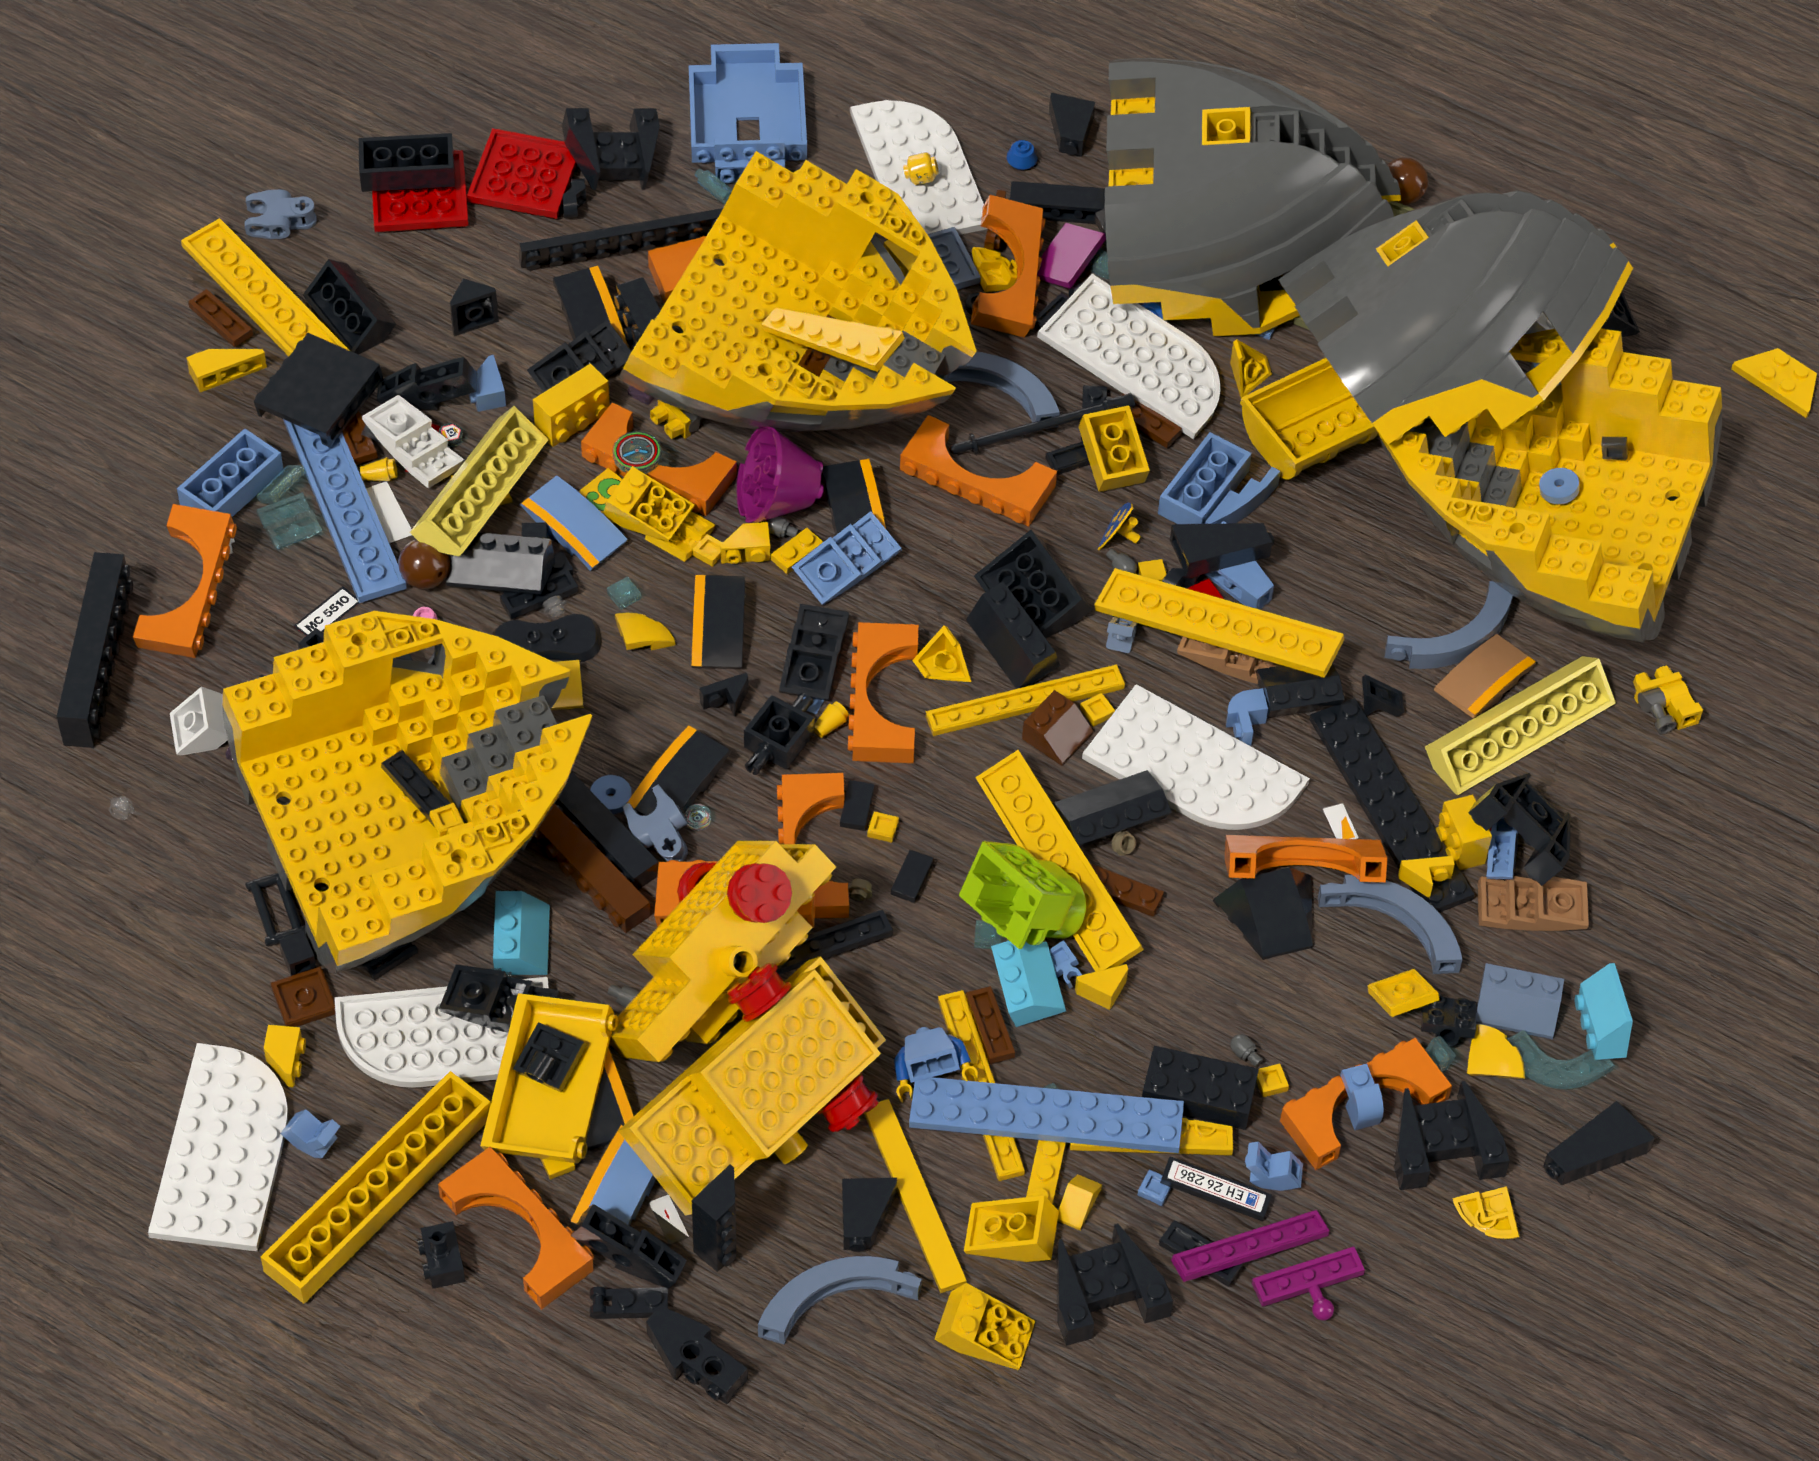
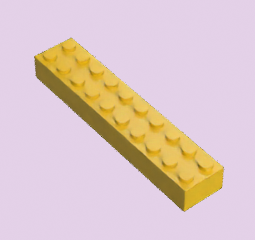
M450 1071L261 1256L264 1273L305 1304L486 1124L491 1102Z

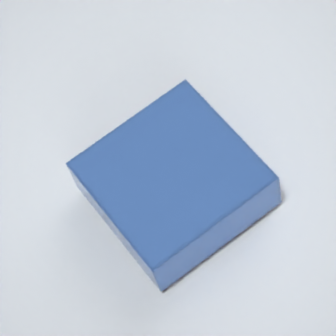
M1149 1169L1138 1189L1137 1195L1162 1206L1172 1187L1161 1184L1162 1175Z

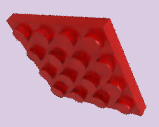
M492 128L469 188L467 202L557 219L563 204V194L568 191L577 163L564 141Z
M463 150L454 151L455 187L372 191L374 231L386 232L468 226Z

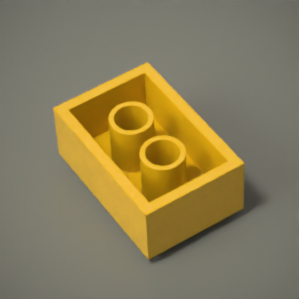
M590 363L533 399L535 427L549 439L547 442L552 447L565 442L570 436L584 430L589 424L603 415L610 406L608 380Z
M1130 406L1084 414L1079 424V430L1098 491L1145 483L1150 470Z

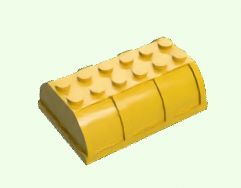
M1327 358L1241 397L1240 404L1242 405L1243 421L1252 444L1271 467L1280 470V477L1283 479H1291L1299 475L1306 468L1317 463L1327 462L1336 457L1338 453L1356 444H1364L1374 439L1378 434L1374 425L1358 405Z

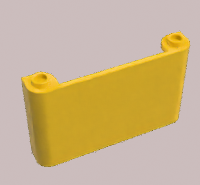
M518 993L480 1145L484 1150L491 1147L497 1153L577 1164L581 1159L585 1158L587 1153L586 1139L610 1038L618 1022L617 1015H614L610 1005ZM538 1022L579 1039L587 1045L562 1092L520 1075L513 1070Z

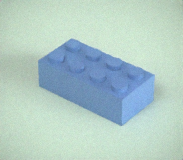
M247 429L242 430L177 488L180 505L228 513L233 517L284 471L281 452Z
M1209 432L1161 494L1158 514L1176 524H1205L1206 520L1230 490L1234 491L1249 472L1252 453Z

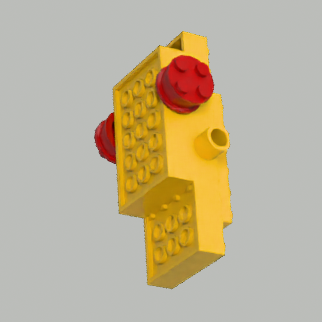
M737 841L717 863L703 862L688 868L679 880L677 890L678 906L632 954L653 978L617 1016V1027L615 1031H612L609 1044L621 1057L660 1062L666 1060L672 1054V1047L678 1041L686 1039L688 1042L703 1044L715 1041L721 1033L719 1030L726 1023L732 1022L738 1015L737 1010L739 1008L735 1003H729L728 998L730 996L727 992L734 985L744 983L757 966L761 968L767 963H775L777 966L784 964L790 958V952L793 948L805 942L808 938L807 933L813 927L797 910L802 905L809 903L815 896L813 892L831 879V872L836 866L815 844H779L777 841Z
M821 956L808 960L786 981H783L776 972L778 966L775 963H767L761 968L757 966L744 983L734 985L727 992L730 996L728 1001L730 1004L735 1003L744 1014L742 1020L618 1130L685 1216L692 1214L691 1200L729 1164L734 1167V1178H737L755 1160L768 1158L772 1153H775L783 1164H787L798 1157L808 1146L798 1133V1130L815 1114L822 1113L830 1123L828 1129L831 1132H839L843 1128L849 1130L860 1121L858 1117L861 1114L871 1111L878 1105V1094L875 1091L870 1092L862 1082L864 1076L861 1072L881 1054L877 1048L886 1039Z

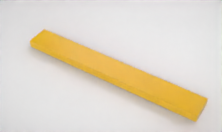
M1116 664L926 711L925 717L932 735L937 736L1034 712L1054 690L1074 702L1094 697L1100 693L1106 694L1125 688V683Z
M964 990L938 996V1003L948 1033L963 1041L971 1060L969 1064L978 1071V1082L995 1083ZM973 1075L966 1076L968 1081H976ZM983 1135L998 1181L1025 1174L1013 1137Z
M889 1099L880 1101L871 1111L864 1112L891 1178H897V1192L940 1293L956 1289L965 1284L967 1280Z

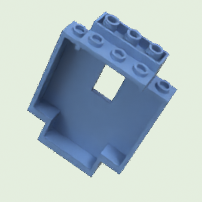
M779 43L711 45V65H689L692 163L715 162L716 183H736L756 151L784 168L785 160H807L803 63H780ZM759 120L760 140L737 141L736 121Z

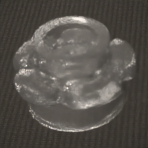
M559 595L551 597L543 603L544 613L551 615V617L560 616L565 612L564 608L567 602L563 601Z
M120 796L118 799H111L109 812L113 817L119 820H126L134 812L132 802L128 798Z

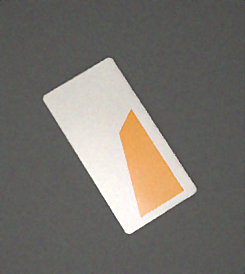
M1343 804L1323 808L1336 838L1358 839V835Z

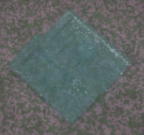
M303 492L257 509V515L276 550L322 533L313 510H310Z

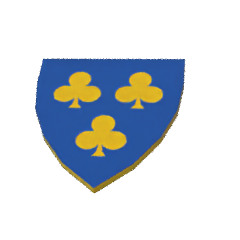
M1128 502L1114 513L1097 548L1098 550L1116 532L1135 544L1138 542L1140 535L1132 530L1138 524V520L1135 517H1130L1124 523L1133 510V504Z

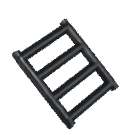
M278 873L245 883L248 891H252L267 936L264 937L266 946L279 944V939L284 938L288 934L302 931L305 933L306 925L302 926L291 891L285 890ZM274 884L278 886L292 929L279 933L276 932L262 888Z

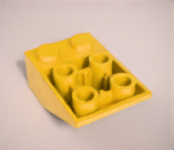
M632 466L606 501L603 514L625 529L669 542L695 504Z
M965 1283L950 1292L934 1340L958 1353L1019 1370L1035 1320L972 1285Z

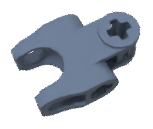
M281 189L252 193L246 197L247 211L263 214L245 220L246 235L251 237L283 239L290 235V229H310L317 222L316 214L314 213V202L309 197L292 198L288 191ZM253 201H260V202H262V203H264V204L256 205V204H253L252 202H253ZM262 226L263 228L256 230L252 229L251 227Z
M659 784L652 788L657 799V807L650 815H639L630 803L623 806L629 829L646 849L655 846L659 854L666 861L677 860L683 862L686 859L688 848L678 830L687 825L688 822L679 806L668 797Z

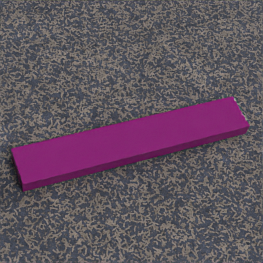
M1314 1210L1174 1254L1171 1261L1181 1279L1185 1282L1327 1237L1330 1230L1319 1212Z

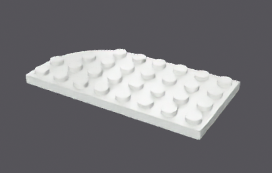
M884 100L850 107L851 117L876 181L899 194L927 234L952 227L956 228L959 235L987 229L981 227L983 201L957 136L943 118L925 107L902 101ZM925 152L929 153L932 157L935 156L939 175H936L933 182L914 185L910 178H905L903 165H907L909 156Z
M1094 274L1090 275L1038 331L1037 337L1125 395L1132 393L1134 400L1180 426L1182 432L1192 439L1207 425L1215 412L1220 395V380L1215 364L1209 354L1195 340L1140 304H1113L1110 285Z
M1137 684L1082 755L1083 760L1118 779L1148 770L1163 788L1170 808L1201 824L1227 830L1255 828L1276 820L1293 806L1308 786L1310 778Z
M548 977L524 979L533 981L535 987L549 988ZM447 986L335 997L337 1031L345 1053L361 1071L378 1081L394 1086L411 1088L435 1086L450 1071L466 1083L497 1080L508 1033L477 1025L440 1012L439 1007Z
M197 1043L148 1230L149 1238L258 1252L285 1140L280 1133L288 1124V1107L280 1081L271 1069L256 1057L230 1047Z

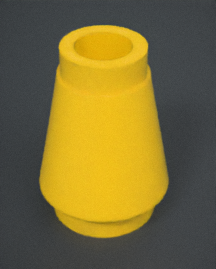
M386 457L365 466H360L362 481H392L393 478H397L395 460Z
M837 701L833 704H828L814 725L815 734L823 738L846 723V719L849 717L848 711Z

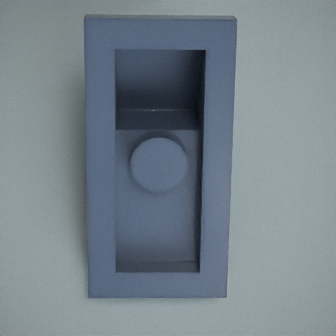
M1114 616L1108 624L1107 632L1109 634L1106 648L1129 653L1138 623Z

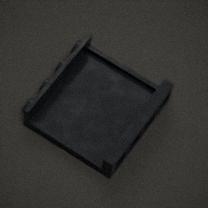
M307 333L303 340L297 343L291 355L283 361L276 374L270 377L264 389L256 395L254 404L258 416L262 417L265 412L280 417L318 434L321 443L330 448L384 378L379 363Z

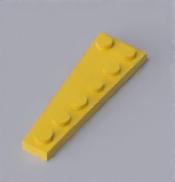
M775 308L761 324L765 332L876 372L880 370L905 339L903 332L890 328H881Z
M1182 1118L1179 1153L1171 1154L1232 1155V1126ZM1070 1143V1150L1169 1153Z

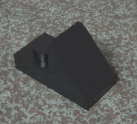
M747 672L700 687V704L703 710L711 707L715 708L727 702L733 716H736L749 691Z
M1366 674L1362 676L1363 708L1366 716L1377 709H1381L1396 717L1404 713L1401 691Z

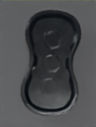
M570 614L547 623L511 620L498 626L492 633L494 636H498L548 660H579V662H584L596 656L601 648V633L598 625L594 620L582 614Z

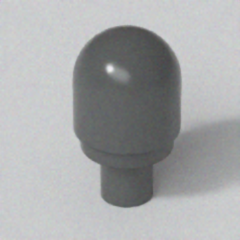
M775 517L765 521L768 522L769 534L779 538H784L786 535L795 537L799 532V529L790 526V522L782 517Z
M1113 548L1107 552L1106 556L1112 561L1113 569L1136 573L1137 565L1127 554H1118Z
M611 984L608 990V994L616 997V1002L625 1008L640 992L630 986L624 985L620 988L614 984Z
M1238 1034L1232 1038L1230 1042L1231 1050L1244 1062L1249 1060L1255 1067L1262 1063L1263 1059L1256 1053L1258 1050L1256 1044L1248 1036Z

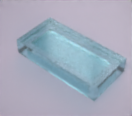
M287 465L256 496L260 503H275L306 471L301 465Z

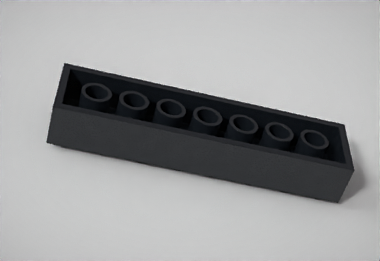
M94 552L56 716L64 746L94 748L96 738L101 736L100 719L105 717L106 714L105 696L109 697L111 684L109 678L114 676L115 661L113 660L114 656L119 654L120 642L118 638L124 632L123 615H127L129 609L127 597L128 594L133 592V580L129 579L130 565L126 564L124 554Z

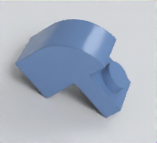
M1263 688L1242 691L1236 694L1228 705L1226 728L1233 727L1235 738H1239L1240 741L1251 746L1253 737L1252 725L1264 724L1267 719L1268 706Z
M1363 1064L1342 1070L1340 1075L1349 1097L1345 1107L1354 1131L1380 1124L1384 1112L1382 1095L1379 1085L1373 1081L1368 1065Z
M305 1109L296 1113L280 1134L304 1153L314 1158H323L338 1138L335 1133L340 1125L333 1119L321 1123Z
M1259 1142L1249 1143L1245 1163L1248 1170L1251 1171L1250 1182L1263 1189L1278 1191L1301 1188L1303 1163L1291 1151L1270 1154Z

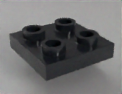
M1439 995V1001L1422 1006L1421 1032L1435 1033L1437 1043L1443 1047L1455 1046L1460 1037L1474 1039L1476 1032V1001H1470L1466 998H1447Z
M538 1022L513 1070L520 1075L562 1092L587 1045L579 1039Z

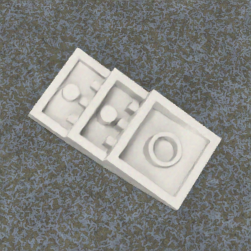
M399 395L362 416V420L389 453L427 488L432 487L458 471L464 463L462 457L448 448V439L431 427L432 420Z

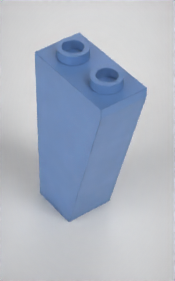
M1256 561L1205 574L1206 577L1245 606L1260 610L1272 600L1274 585Z

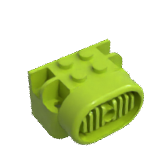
M982 841L959 893V896L981 915V919L984 922L991 924L997 929L996 932L1000 936L1007 938L1018 949H1022L1025 942L1030 945H1040L1045 937L1065 939L1074 935L1081 927L1086 913L1084 891L1074 878L1056 863L1038 860L1027 850L1014 844Z

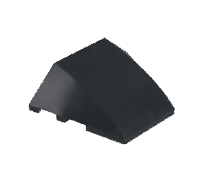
M1289 867L1255 875V878H1243L1213 899L1216 906H1220L1228 915V920L1232 924L1235 923L1244 934L1245 940L1263 960L1313 947L1312 878L1309 874Z

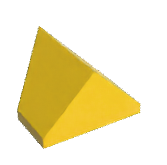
M1238 339L1233 341L1230 364L1240 397H1243L1271 376L1272 373L1267 356Z
M943 626L912 660L926 679L971 682L960 644L947 626Z

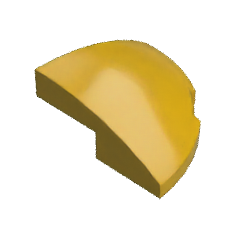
M981 247L972 248L973 262L981 277L980 284L984 292L1006 290L1015 284L1017 278L1015 260L1012 259L1010 262L1005 257L1000 256V252Z
M638 613L615 614L616 623L620 635L623 637L626 650L650 645L652 651L676 645L670 631L659 621Z
M1476 1024L1475 1038H1472L1469 1052L1468 1075L1525 1079V1068L1518 1048L1510 1044L1504 1033L1490 1026Z
M1507 1186L1483 1193L1478 1191L1452 1198L1458 1213L1471 1228L1475 1227L1491 1238H1520Z

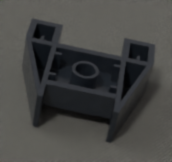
M566 108L562 123L565 145L592 190H596L598 180H640L641 190H645L660 128L656 108H634L629 126L630 132H593L589 108Z
M1526 773L1495 784L1473 804L1468 813L1477 825L1482 826L1486 831L1504 817L1505 822L1510 827H1514L1528 845L1535 848L1524 869L1532 880L1537 881L1543 886L1564 868L1570 858L1571 814L1567 812L1562 816L1528 782L1531 774Z
M1461 1081L1457 1095L1458 1100L1414 1106L1409 1088H1405L1400 1108L1394 1169L1400 1190L1426 1187L1430 1175L1428 1162L1473 1157L1479 1180L1506 1176L1510 1160L1504 1138L1466 1081Z
M1118 1223L1114 1224L1113 1244L1068 1256L1063 1240H1058L1056 1254L1057 1323L1066 1346L1093 1338L1094 1321L1091 1312L1136 1300L1144 1323L1171 1316L1173 1299L1164 1277Z

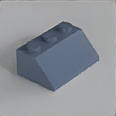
M1486 963L1476 1009V1024L1553 1039L1564 979Z

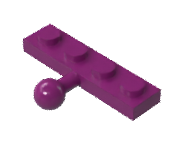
M1351 1247L1252 1279V1286L1262 1307L1309 1292L1314 1302L1312 1306L1313 1315L1318 1320L1325 1321L1333 1316L1334 1306L1330 1300L1323 1297L1320 1288L1364 1275L1365 1269L1355 1247Z

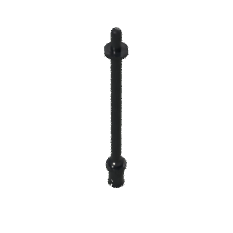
M1132 393L1115 398L1109 396L1105 398L1102 404L975 438L974 434L970 433L968 441L951 445L949 451L952 454H957L972 449L974 455L978 454L979 447L1082 419L1084 414L1124 406L1135 408V401Z

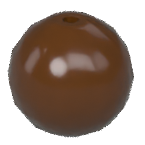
M1406 157L1392 160L1388 164L1393 178L1398 181L1401 193V201L1395 202L1403 205L1417 202L1425 194L1428 187V175L1423 165L1412 158Z
M416 539L409 542L401 551L398 567L401 577L410 586L417 589H431L444 581L449 571L450 561L448 554L440 553L436 548L419 542Z

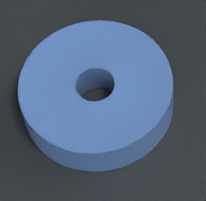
M1567 468L1551 469L1544 473L1539 481L1542 498L1552 504H1565L1576 498L1580 489L1578 476Z
M616 775L600 777L593 783L590 789L613 815L623 812V806L631 798L629 783Z

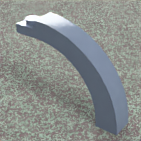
M976 352L965 366L960 365L953 372L938 376L946 382H978L1002 390L1022 405L1032 423L1058 416L1060 413L1052 394L1035 375L1022 366L996 355Z
M1489 581L1486 602L1480 613L1469 624L1453 633L1433 638L1388 636L1384 658L1397 661L1409 660V669H1432L1459 663L1484 642L1499 634L1507 619L1513 595L1495 582Z
M1345 875L1343 884L1328 883L1320 885L1318 894L1319 907L1355 906L1385 913L1404 924L1417 936L1429 956L1433 974L1459 973L1462 955L1454 933L1442 915L1416 893L1387 880L1386 883L1359 882L1353 875Z
M854 1256L827 1261L802 1272L789 1281L774 1296L758 1323V1337L784 1345L792 1327L803 1313L826 1297L848 1290H882L918 1301L921 1293L922 1279L910 1272H898L899 1261L887 1258Z

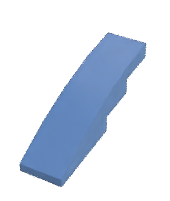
M1271 467L1261 482L1251 478L1239 494L1230 490L1206 520L1205 524H1220L1223 521L1226 523H1237L1247 517L1278 487L1280 470Z
M1502 817L1492 826L1490 831L1492 839L1488 851L1487 879H1513L1519 832L1514 827H1510L1505 822L1504 817Z

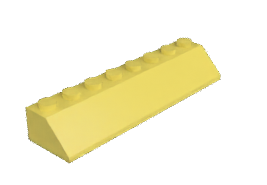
M515 406L510 408L496 420L410 533L419 542L436 548L440 553L454 556L462 555L549 439Z
M1582 656L1425 746L1435 772L1456 795H1459L1616 704L1600 659ZM1463 758H1467L1468 763L1463 764Z

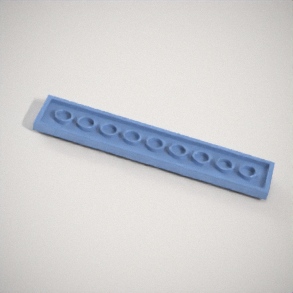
M283 419L358 602H365L407 589L406 582L401 577L396 558L343 434L341 433L329 448L321 443L318 434Z
M931 1077L915 1081L909 1128L1179 1153L1184 1101Z

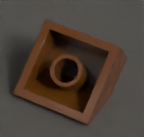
M1054 690L1023 722L1022 739L1063 766L1093 734V730L1076 704Z

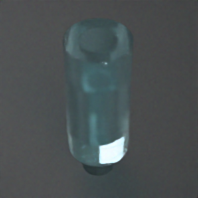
M698 169L695 172L698 184L725 205L732 189L709 170L703 171Z

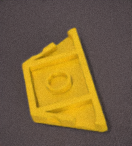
M1779 348L1735 361L1732 364L1731 370L1803 417H1808L1817 376L1816 372Z

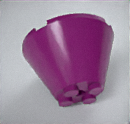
M767 426L756 429L745 447V450L748 451L745 463H740L736 494L740 515L745 516V521L748 523H758L809 508L816 498H821L823 493V485L820 484L823 470L822 462L816 461L775 428Z

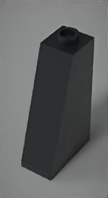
M1264 523L1171 525L1170 542L1186 578L1268 558L1271 555V548L1274 546L1273 535L1267 531Z
M1616 1101L1547 1153L1543 1167L1550 1178L1556 1179L1561 1185L1647 1154L1651 1150L1654 1137Z

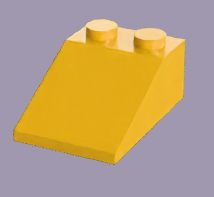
M1045 1195L972 1203L964 1252L971 1255L1023 1262L1051 1260L1059 1211Z

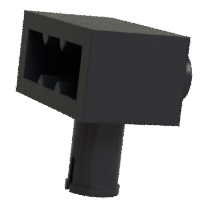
M453 1221L420 1228L422 1238L417 1239L420 1256H426L427 1263H422L425 1280H431L432 1289L465 1282L464 1269Z

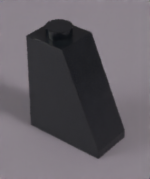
M1055 93L1050 94L1049 114L1059 152L1082 157L1094 119V101Z
M897 1178L842 1179L843 1250L862 1252L872 1248L896 1197Z

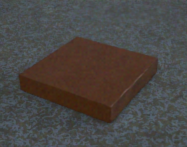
M321 966L270 982L285 1026L298 1027L336 1014L335 1002Z

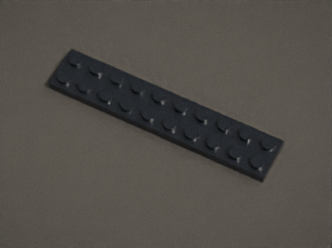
M723 208L520 243L519 249L521 269L527 268V270L533 271L539 269L540 265L550 264V266L556 267L569 260L579 263L585 261L587 257L596 256V258L602 259L608 257L610 253L619 252V254L625 255L631 253L633 249L642 248V250L648 251L654 249L656 245L665 244V246L677 244L679 241L697 239L708 235Z
M1354 698L1340 705L1310 714L1309 720L1398 869H1400L1401 861L1448 856L1445 851L1446 846L1443 841L1441 842L1435 828L1357 700ZM1455 862L1450 879L1443 881L1432 880L1433 887L1430 897H1426L1409 886L1412 892L1426 900L1439 913L1474 899V892Z

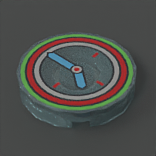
M635 431L626 433L619 437L613 446L614 463L623 472L629 471L633 466L644 474L649 473L658 466L662 455L659 441L646 432Z

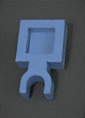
M1063 940L1049 950L1057 978L1063 974L1066 984L1069 988H1072L1073 986L1069 981L1070 978L1082 974L1075 968L1079 963Z

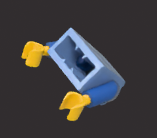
M921 1027L916 1031V1034L905 1037V1046L900 1049L894 1059L897 1082H900L896 1091L900 1101L903 1103L902 1095L905 1092H909L911 1100L913 1098V1089L908 1084L909 1080L912 1083L960 1070L961 1066L963 1068L962 1080L968 1081L966 1076L973 1075L976 1082H978V1071L975 1067L970 1066L971 1060L963 1041L950 1034L946 1035L940 1027L934 1029Z

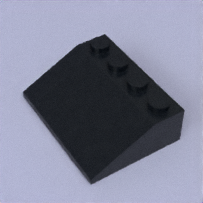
M1032 530L1028 531L974 575L985 592L1003 581L1045 638L1074 625L1093 610L1043 540Z

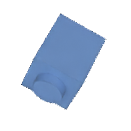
M490 355L476 371L478 373L476 392L469 394L470 402L476 404L478 412L506 406L505 390L494 355Z

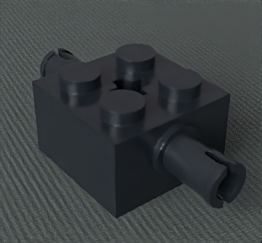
M800 693L792 705L771 695L744 729V748L754 752L753 756L745 764V768L749 773L755 769L753 775H758L768 760L786 770L794 762L814 736V717L805 713L813 704V699L809 695L803 699L805 693Z

